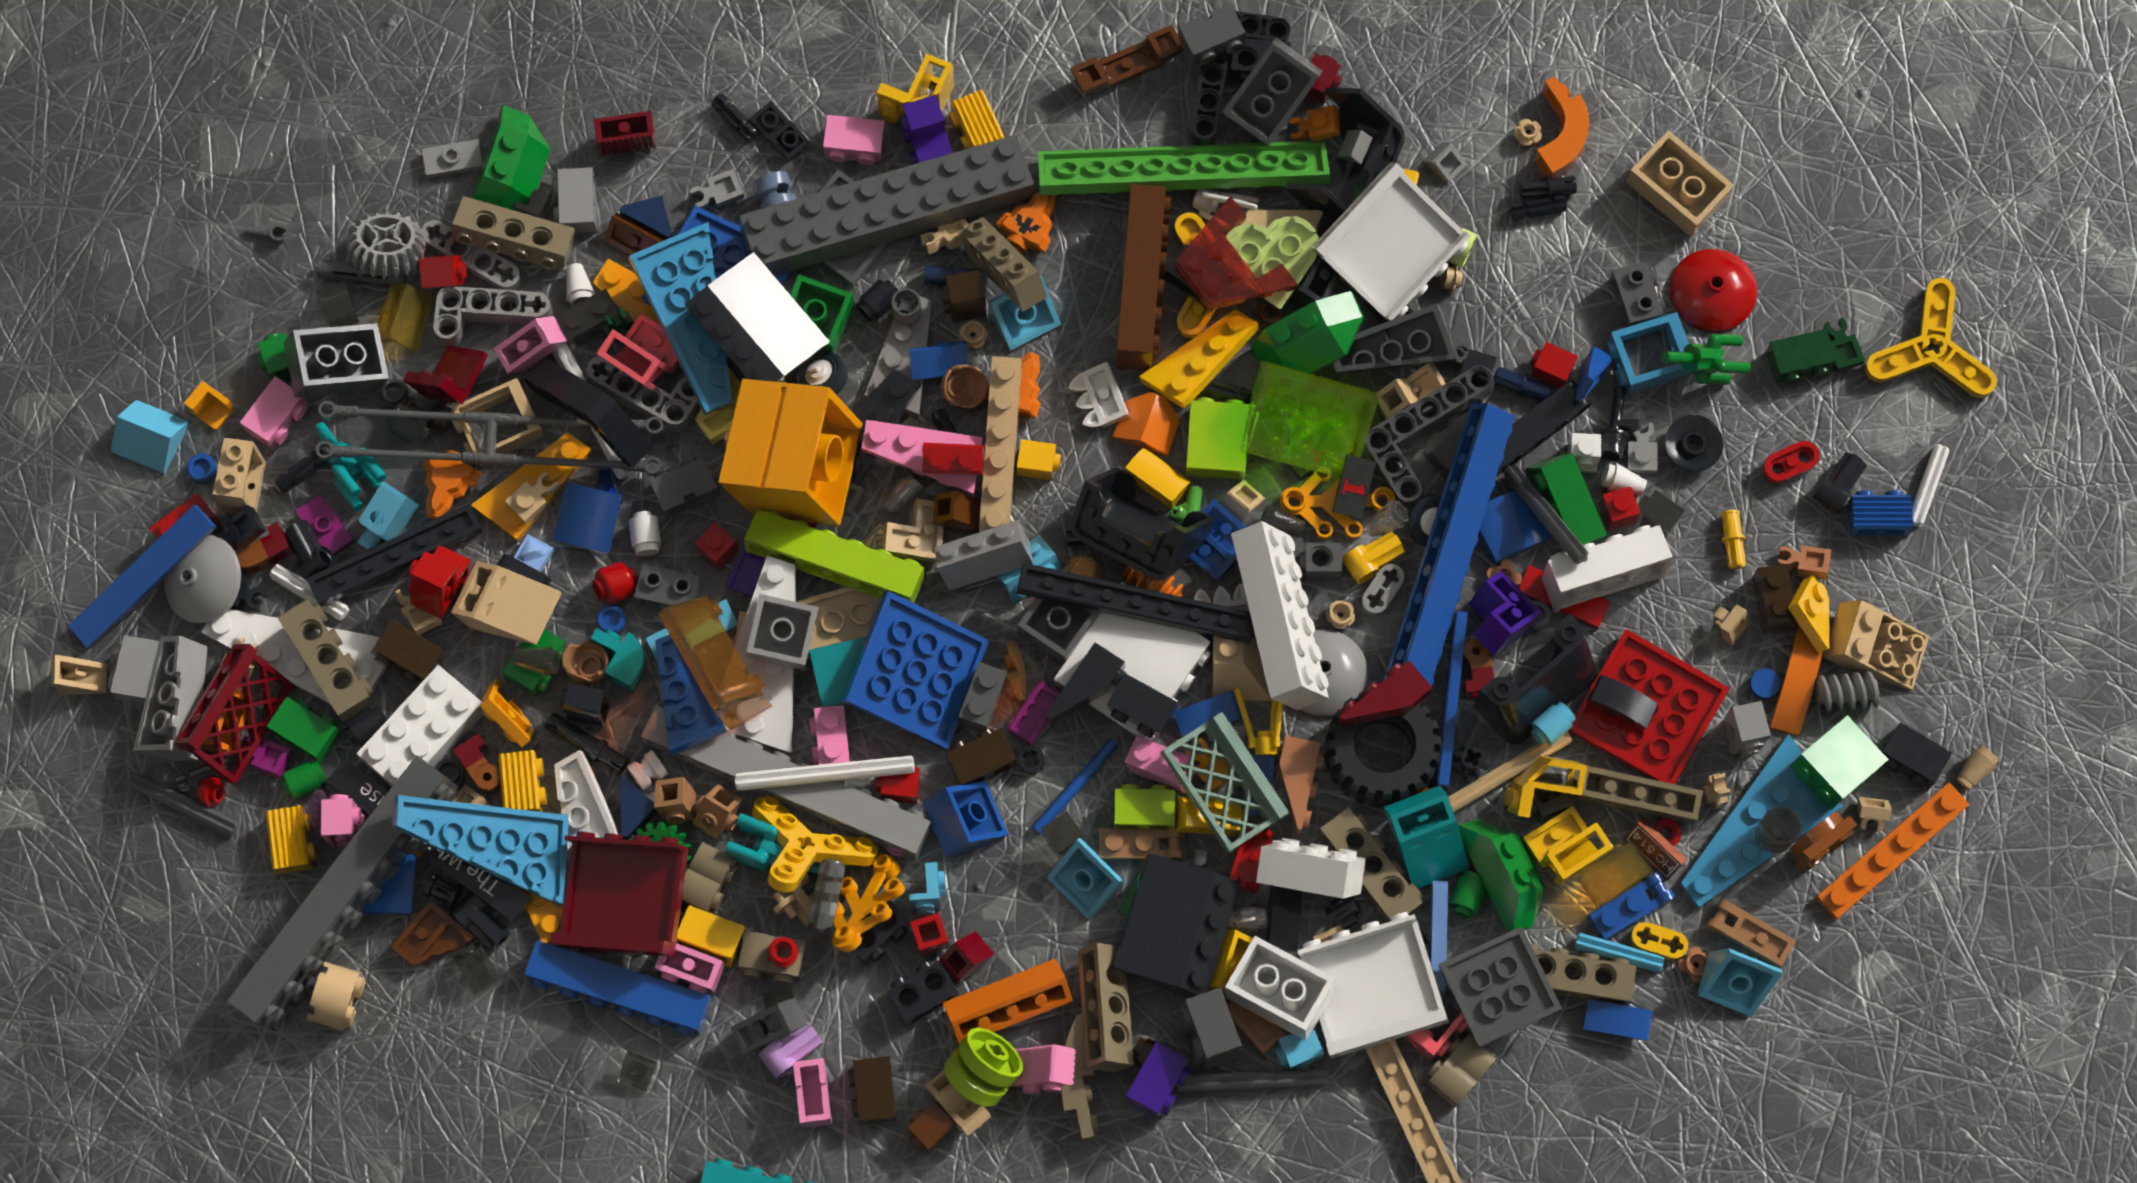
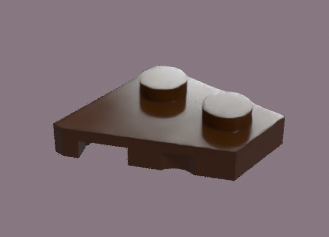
M430 900L391 945V949L415 968L470 944L476 938Z

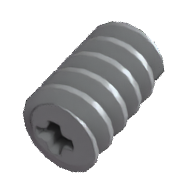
M1865 671L1862 677L1858 672H1853L1851 677L1846 673H1841L1839 679L1835 674L1828 675L1827 680L1823 675H1818L1816 678L1813 697L1818 713L1821 704L1825 705L1827 712H1831L1833 703H1836L1839 711H1843L1845 702H1848L1851 710H1855L1857 701H1860L1863 709H1867L1868 700L1872 701L1874 708L1879 707L1878 683L1870 671Z

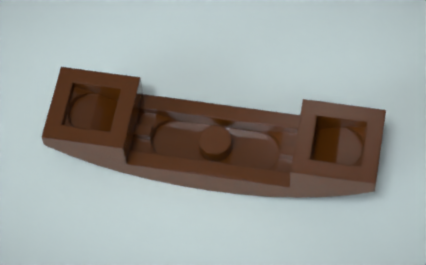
M1170 25L1147 35L1145 41L1100 60H1097L1096 57L1071 67L1070 71L1083 94L1093 93L1137 78L1168 62L1185 50L1173 25Z

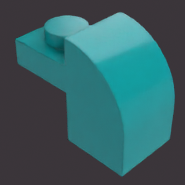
M596 628L591 636V641L601 645L608 654L614 656L604 672L607 680L634 693L646 669V659L640 642L630 632L627 633L622 642L620 641L621 636L609 629L603 632Z

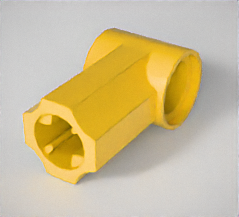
M1391 531L1365 547L1360 545L1350 550L1342 557V561L1356 583L1360 584L1376 575L1384 565L1404 555L1405 551L1397 535Z

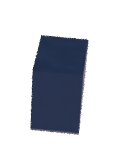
M662 196L630 203L620 208L621 215L661 235L666 240L673 237Z
M619 778L621 835L623 836L622 839L630 840L632 835H638L636 830L638 828H645L646 824L658 812L654 808V802L629 780Z

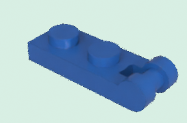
M1656 872L1646 880L1588 914L1587 917L1602 939L1608 940L1675 898L1672 890H1667L1663 884L1664 878L1660 872ZM1651 888L1658 896L1652 901L1645 893Z

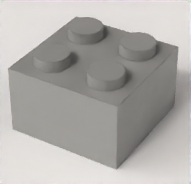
M759 594L745 657L804 670L818 607Z

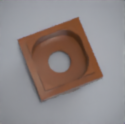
M1837 811L1831 814L1790 848V851L1797 858L1793 865L1800 873L1805 869L1810 870L1821 861L1820 858L1830 851L1832 853L1846 842L1847 837L1853 834V830L1857 826L1856 822L1851 816L1843 819Z

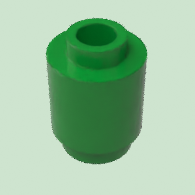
M317 760L313 763L308 761L284 772L285 779L280 781L287 797L293 795L295 800L321 789L322 785L327 783V778Z
M1464 871L1462 877L1458 878L1449 904L1454 909V914L1463 918H1471V915H1478L1486 893V888L1479 874Z

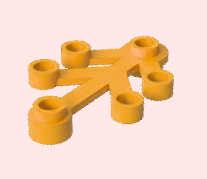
M1318 465L1314 470V474L1300 488L1290 487L1282 492L1279 500L1282 511L1289 516L1300 515L1315 529L1318 539H1330L1333 534V525L1329 521H1322L1311 508H1322L1345 529V535L1348 539L1357 540L1361 537L1363 526L1360 522L1352 520L1349 516L1332 512L1340 477L1322 495H1310L1319 484H1326L1330 481L1332 470L1328 465ZM1320 470H1325L1328 473V476L1326 478H1320L1317 472ZM1379 487L1374 490L1372 495H1368L1365 507H1373L1375 511L1380 513L1388 512L1394 505L1395 495L1391 489ZM1295 498L1300 504L1293 507L1289 504V500ZM1385 498L1388 504L1381 506L1377 503V499ZM1325 526L1329 528L1330 532L1326 535L1321 534L1319 528ZM1356 526L1359 529V533L1351 534L1348 528Z
M881 854L874 860L873 870L875 873L861 899L857 893L858 885L850 876L843 878L840 893L846 897L852 915L849 921L846 922L843 916L845 908L838 901L833 922L836 931L832 937V944L836 949L843 952L855 950L862 941L861 934L879 922L888 920L892 915V910L886 902L898 898L905 891L902 882L895 878L900 872V865L893 856ZM886 882L884 885L885 891L876 896L882 883ZM871 912V914H872L871 916H869V917H867L866 919L862 920V919L864 918V916H866L867 914H869V913Z

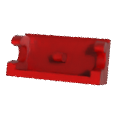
M1246 829L1245 834L1250 832L1251 830ZM1268 829L1265 832L1261 831L1239 846L1229 877L1240 882L1239 889L1257 895L1260 883H1257L1256 880L1261 846L1272 844V840L1275 838L1272 836V831Z

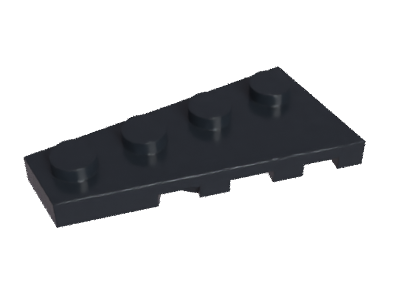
M895 369L852 411L863 423L850 479L859 486L877 457L862 451L866 420L898 424L921 387L920 384Z

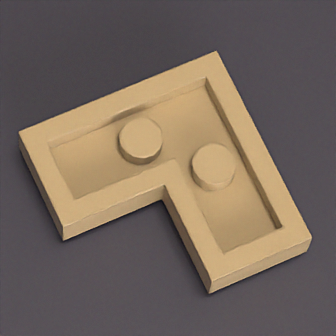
M923 499L914 501L912 526L891 522L885 523L883 527L882 549L895 556L936 563L935 547L942 545L944 527L933 524L934 501Z

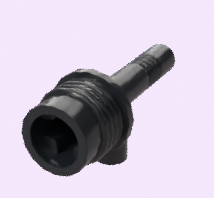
M1617 386L1614 389L1610 426L1600 432L1601 458L1607 461H1619L1623 458L1626 442L1629 437L1624 431H1639L1640 429L1639 419H1622L1626 388Z

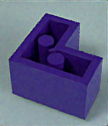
M936 95L903 104V115L899 116L902 126L900 129L905 144L910 142L913 152L909 153L911 164L951 154L952 150L945 132V120Z
M1502 571L1486 580L1468 602L1477 614L1484 619V622L1473 635L1493 656L1525 635L1543 613Z
M1156 1042L1126 1095V1103L1156 1120H1159L1162 1114L1168 1116L1176 1101L1173 1090L1177 1084L1183 1086L1191 1071L1187 1068L1189 1060Z

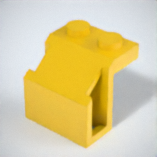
M926 53L908 93L881 83L877 91L879 115L890 123H901L899 116L903 115V104L936 95L941 111H943L954 88L953 64ZM932 64L944 68L940 78L933 76ZM931 83L937 85L932 94L925 95Z
M1539 756L1527 770L1512 781L1511 788L1507 787L1504 797V805L1508 806L1507 811L1517 816L1530 818L1535 788L1582 796L1587 765L1576 761ZM1550 766L1568 769L1566 784L1538 780L1537 778ZM1575 770H1579L1577 786L1575 787L1573 786Z
M1574 806L1522 838V841L1541 868L1548 866L1558 876L1554 881L1557 885L1562 884L1600 860L1614 848L1599 824L1596 822L1587 827ZM1595 833L1604 845L1599 850L1588 840Z

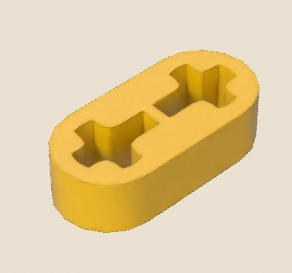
M1639 923L1630 934V941L1634 948L1662 955L1667 960H1679L1688 950L1687 938L1682 933L1652 923ZM1643 930L1649 931L1648 936L1657 939V942L1648 940L1646 944L1640 943L1641 938L1637 936V933L1641 934ZM1673 939L1678 940L1677 945L1682 947V949H1677L1675 953H1671L1670 947L1661 944V941L1670 943Z

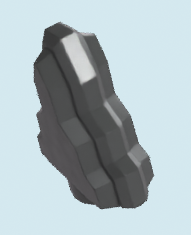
M825 859L820 863L808 922L813 926L816 933H822L825 929L833 926L845 873V865L836 860Z

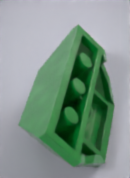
M505 105L501 106L471 196L472 199L514 211L534 201L550 147L530 115Z
M1349 291L1316 300L1265 328L1251 345V348L1262 372L1297 383L1347 356L1364 316L1353 292Z
M1481 819L1458 825L1462 842L1507 932L1521 926L1523 930L1533 927L1546 891V886L1520 834Z

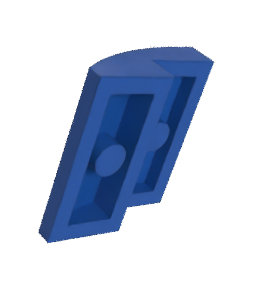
M566 482L554 540L610 553L622 495Z
M1516 490L1488 501L1486 516L1481 523L1478 533L1494 564L1502 562L1504 559L1516 557L1522 551L1544 544L1551 538L1545 526Z
M1213 498L1202 511L1216 518L1212 531L1190 558L1216 581H1219L1237 562L1231 534L1247 526Z
M406 854L399 863L401 867L398 873L391 880L387 879L380 888L382 889L380 896L374 903H368L362 911L363 915H412L417 854Z

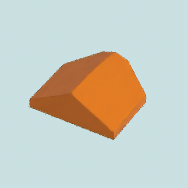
M1148 392L1125 401L1130 417L1118 421L1112 439L1168 456L1181 419L1166 397Z

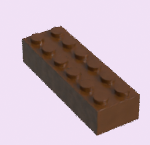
M1131 184L1117 345V369L1147 371L1152 367V362H1158L1160 335L1154 334H1160L1163 279H1165L1171 197H1165L1166 187Z

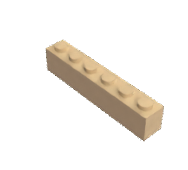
M992 356L979 532L1011 522L1022 358Z

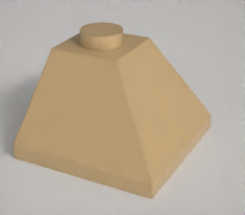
M1213 636L1212 697L1232 690L1235 694V689L1239 688L1244 702H1272L1256 638L1252 637L1251 643L1247 644Z

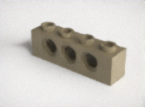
M465 196L462 197L452 223V240H456L466 246L480 247L494 254L508 255L518 261L536 263L549 270L556 269L564 272L574 245L575 228Z
M984 217L973 221L965 228L959 230L968 257L1022 312L1047 298L1038 270Z
M307 599L277 617L342 723L374 704L369 697L373 690L365 677L360 680L357 678L354 670L358 666L350 653L342 654L338 646L342 645L343 642L334 628L328 631L323 622L328 620L319 604L313 607L310 600ZM310 630H320V634L316 639H306V635ZM329 653L335 654V659L332 663L327 665L321 664L324 655ZM340 679H350V684L346 688H336V684Z
M1587 766L1582 796L1576 795L1575 799L1650 816L1669 818L1693 825L1698 820L1703 790Z
M1347 808L1320 828L1318 835L1331 851H1339V849L1357 851V857L1366 858L1365 863L1370 860L1379 863L1381 870L1377 873H1370L1364 868L1361 891L1386 923L1391 922L1390 917L1393 915L1408 912L1410 916L1421 908L1422 901L1420 899L1423 898L1422 894L1413 883L1409 885L1402 877L1404 874L1403 869L1395 859L1389 860L1383 852L1386 850L1384 844L1376 835L1372 837L1365 828L1367 823L1359 812L1353 813L1350 808ZM1349 837H1357L1362 841L1363 846L1359 849H1352L1347 845L1346 840ZM1387 884L1395 885L1399 890V895L1389 897L1384 893L1383 887Z
M1097 942L1078 950L1085 1062L1087 1069L1115 1073L1134 1065L1128 980L1126 973L1112 968L1118 946Z
M1531 944L1539 962H1545L1550 968V973L1546 977L1555 995L1629 1006L1632 1002L1637 966L1629 965V960L1611 958V961L1599 960V955L1592 953H1581V956L1569 955V951L1566 949L1551 948L1550 952L1539 950L1538 945ZM1575 967L1580 973V978L1578 980L1569 979L1565 975V968ZM1601 971L1608 974L1610 984H1599L1595 979V973Z

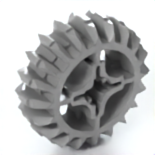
M387 210L386 214L380 215L375 212L372 217L364 215L363 220H356L355 225L350 227L346 248L349 260L352 261L354 268H360L362 274L370 272L372 278L381 275L385 280L387 276H393L397 279L400 273L407 276L410 270H416L419 259L424 258L426 242L425 235L418 226V222H412L410 216L402 218L399 212L395 215H390Z

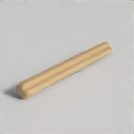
M1567 731L1551 746L1547 743L1534 745L1450 795L1448 798L1453 812H1457L1521 774L1539 756L1549 757L1571 744L1572 738Z

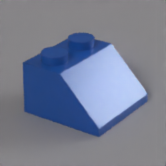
M986 781L946 787L923 802L945 857L969 853L1009 835Z

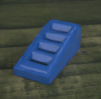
M1593 347L1581 366L1575 399L1579 402L1598 384L1612 362V357L1597 347Z

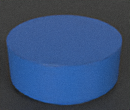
M199 453L190 458L187 463V473L194 482L208 484L216 478L218 466L213 457L205 453Z
M605 605L597 613V625L603 632L609 629L620 634L627 625L626 614L617 605Z
M1767 668L1757 670L1749 682L1751 693L1762 700L1773 698L1781 685L1778 674Z

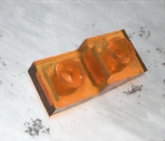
M1016 640L1005 644L1006 654L1002 655L1008 671H1015L1007 675L1008 685L1004 686L1010 702L1016 701L1019 709H1021L1026 701V675L1019 646Z

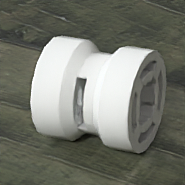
M653 750L644 754L641 764L634 761L626 766L642 791L651 786V779H662L668 775V772Z

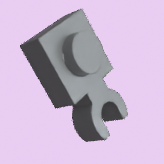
M734 169L707 178L708 187L706 188L696 186L689 190L691 198L698 195L704 197L702 201L695 203V206L704 210L713 201H715L717 208L744 198V193Z
M1648 423L1646 433L1630 431L1631 437L1635 442L1628 441L1627 469L1633 473L1656 474L1658 471V442H1649L1654 432L1653 423Z

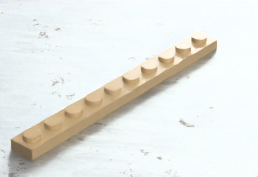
M1340 924L1314 936L1313 939H1320L1321 943L1332 940L1333 934L1344 930ZM1392 1040L1366 1048L1368 1057L1427 1183H1462L1396 1041Z

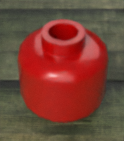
M615 562L599 569L595 573V579L592 580V587L598 600L601 602L605 601L609 605H614L631 598L635 594V585L638 584L635 570L632 567L628 568L622 562Z

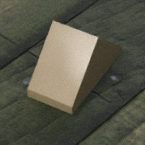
M56 654L52 655L51 685L60 695L106 693L107 664Z

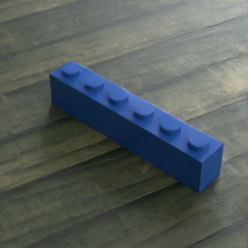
M536 940L524 973L526 978L531 981L530 985L535 988L547 991L549 986L558 989L559 995L576 1000V997L580 996L588 999L587 1003L597 1008L605 1009L606 1005L617 1008L616 1013L625 1017L633 1018L635 1014L646 1017L645 1022L656 1027H662L663 1023L675 1027L674 1032L691 1037L692 1033L700 1035L712 1002L710 995Z

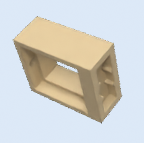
M517 378L464 401L463 405L457 404L453 406L455 413L465 414L466 411L483 412L513 398L521 416L535 417ZM452 420L458 434L464 432L468 440L463 443L466 452L484 453V449L480 450L469 424L464 421ZM525 424L528 430L497 443L496 453L508 454L543 438L544 435L540 425Z
M224 438L213 495L226 515L234 516L246 505L254 507L257 512L266 462L253 441ZM254 484L255 488L250 490L249 485Z

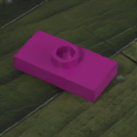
M320 494L295 511L301 520H308L321 545L327 547L334 556L354 543L352 537Z
M1039 681L1008 726L1007 732L1029 746H1033L1048 723L1045 720V715L1060 693Z

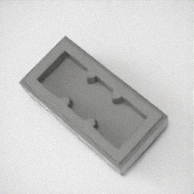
M479 139L422 149L427 179L480 170L483 163Z

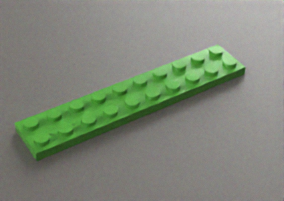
M1325 140L1272 142L1270 146L1265 143L1038 151L1040 195L1056 196L1059 194L1084 195L1088 193L1130 192L1131 184L1166 187V191L1183 189L1203 190L1209 188L1231 189L1235 187L1259 188L1262 186L1286 187L1287 183L1330 184Z

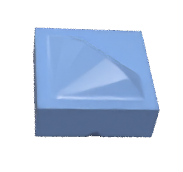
M527 534L514 558L542 572L553 554L554 548Z

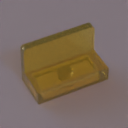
M408 284L390 285L378 320L381 342H396L411 351L417 350L433 298Z

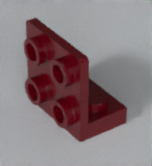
M448 346L433 374L425 370H421L420 373L407 371L403 382L426 399L463 405L465 399L470 394L471 387L478 374L483 369L488 354L481 350Z

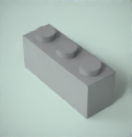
M1018 520L935 547L937 569L949 591L1022 568L1023 563L1033 564L1030 542Z

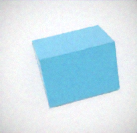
M1041 275L1047 298L1023 312L1004 293L988 301L989 315L1010 351L1062 325Z
M135 400L117 416L110 452L165 475L190 422Z
M1081 838L1074 842L1046 877L1088 920L1122 889L1123 882Z
M1730 948L1710 951L1698 989V996L1751 1017L1783 973L1779 968Z

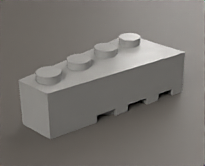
M180 635L161 636L133 748L134 752L158 761L198 760L191 752L181 750L173 742L204 693L207 646Z

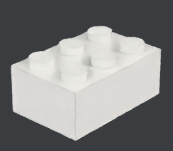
M1282 838L1281 841L1272 840V844L1261 846L1256 882L1344 899L1361 894L1366 858L1357 857V851L1339 849V851H1328V846L1321 844L1299 846V841L1294 839Z
M1254 936L1227 982L1225 993L1226 998L1307 1041L1336 991V978Z

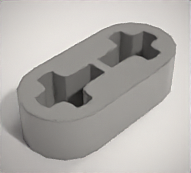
M1384 565L1365 591L1361 607L1367 615L1371 617L1381 616L1401 589L1404 582V572L1398 565ZM1393 572L1396 574L1395 580L1397 583L1392 581L1386 589L1383 587L1386 580L1384 574L1390 575ZM1380 592L1383 594L1380 599L1382 607L1376 605L1373 609L1369 606L1370 600L1368 598L1374 599Z

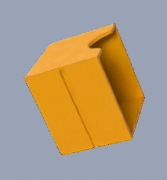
M742 379L718 483L753 516H755L757 509L763 511L773 510L783 518L792 521L801 520L807 523L840 526L863 423L830 387Z

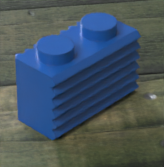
M1870 490L1857 491L1848 500L1849 536H1908L1913 530L1912 496L1903 495V492L1899 490L1887 491L1885 495H1873V491Z

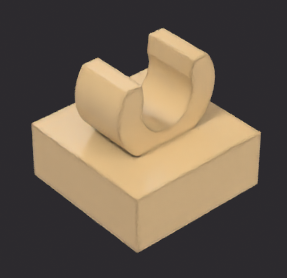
M1737 604L1731 612L1723 607H1719L1713 615L1717 619L1715 624L1719 626L1723 640L1732 646L1750 624L1747 610Z
M1858 797L1856 808L1860 816L1861 828L1866 830L1867 822L1875 819L1877 821L1876 829L1881 832L1884 828L1883 820L1890 821L1892 808L1889 801Z

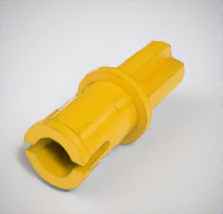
M1734 509L1723 511L1721 513L1724 531L1722 543L1726 546L1728 567L1731 569L1744 568L1746 561L1743 541L1746 538L1745 535H1742L1740 511Z

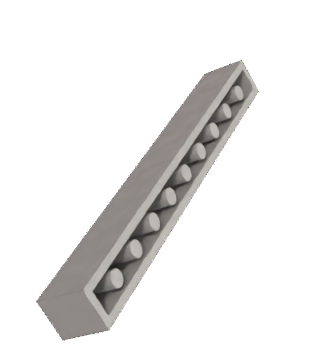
M656 705L641 738L643 744L671 756L668 746L665 708ZM727 729L726 733L672 755L677 759L734 783L735 774L811 766L806 763H801V766L790 762V757L778 751H774L773 754L762 750L763 746L755 741L747 740L745 743L735 738L736 735ZM844 780L750 789L764 796H773L780 803L855 835L870 838L874 843L881 846L903 849L905 851L900 852L901 854L916 861L931 830V822L927 820L928 816L913 809L911 812L899 808L900 804L889 798H884L883 801L872 797L873 793L863 787L856 786L854 789L844 785Z

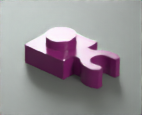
M243 737L242 739L245 745L248 746L251 741L250 737ZM264 739L249 762H251L254 770L280 779L294 753L291 748Z

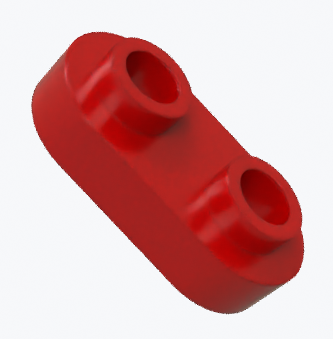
M1797 442L1769 455L1763 464V475L1769 482L1774 484L1787 482L1814 469L1820 459V452L1812 442ZM1798 455H1805L1808 461H1800ZM1772 467H1780L1782 473H1774Z

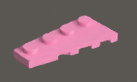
M866 420L862 442L863 452L892 464H899L909 468L914 473L922 476L926 475L938 480L941 484L949 487L953 486L974 497L977 475L922 472L923 444L925 442L983 445V437Z

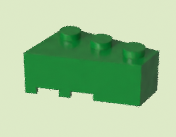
M1573 453L1556 454L1527 467L1538 491L1582 545L1607 535Z

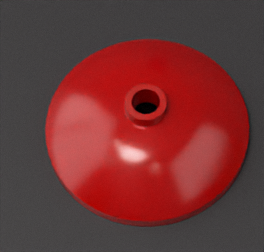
M1704 249L1690 254L1678 264L1670 281V299L1675 311L1688 325L1704 332H1726L1741 325L1751 314L1757 299V284L1751 269L1738 256L1720 249ZM1712 281H1719L1721 287H1714Z

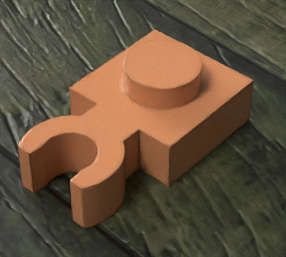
M1802 546L1801 552H1795L1790 547H1780L1779 557L1787 558L1788 560L1778 559V565L1787 564L1788 571L1798 569L1797 576L1808 577L1814 574L1816 579L1827 580L1831 549Z

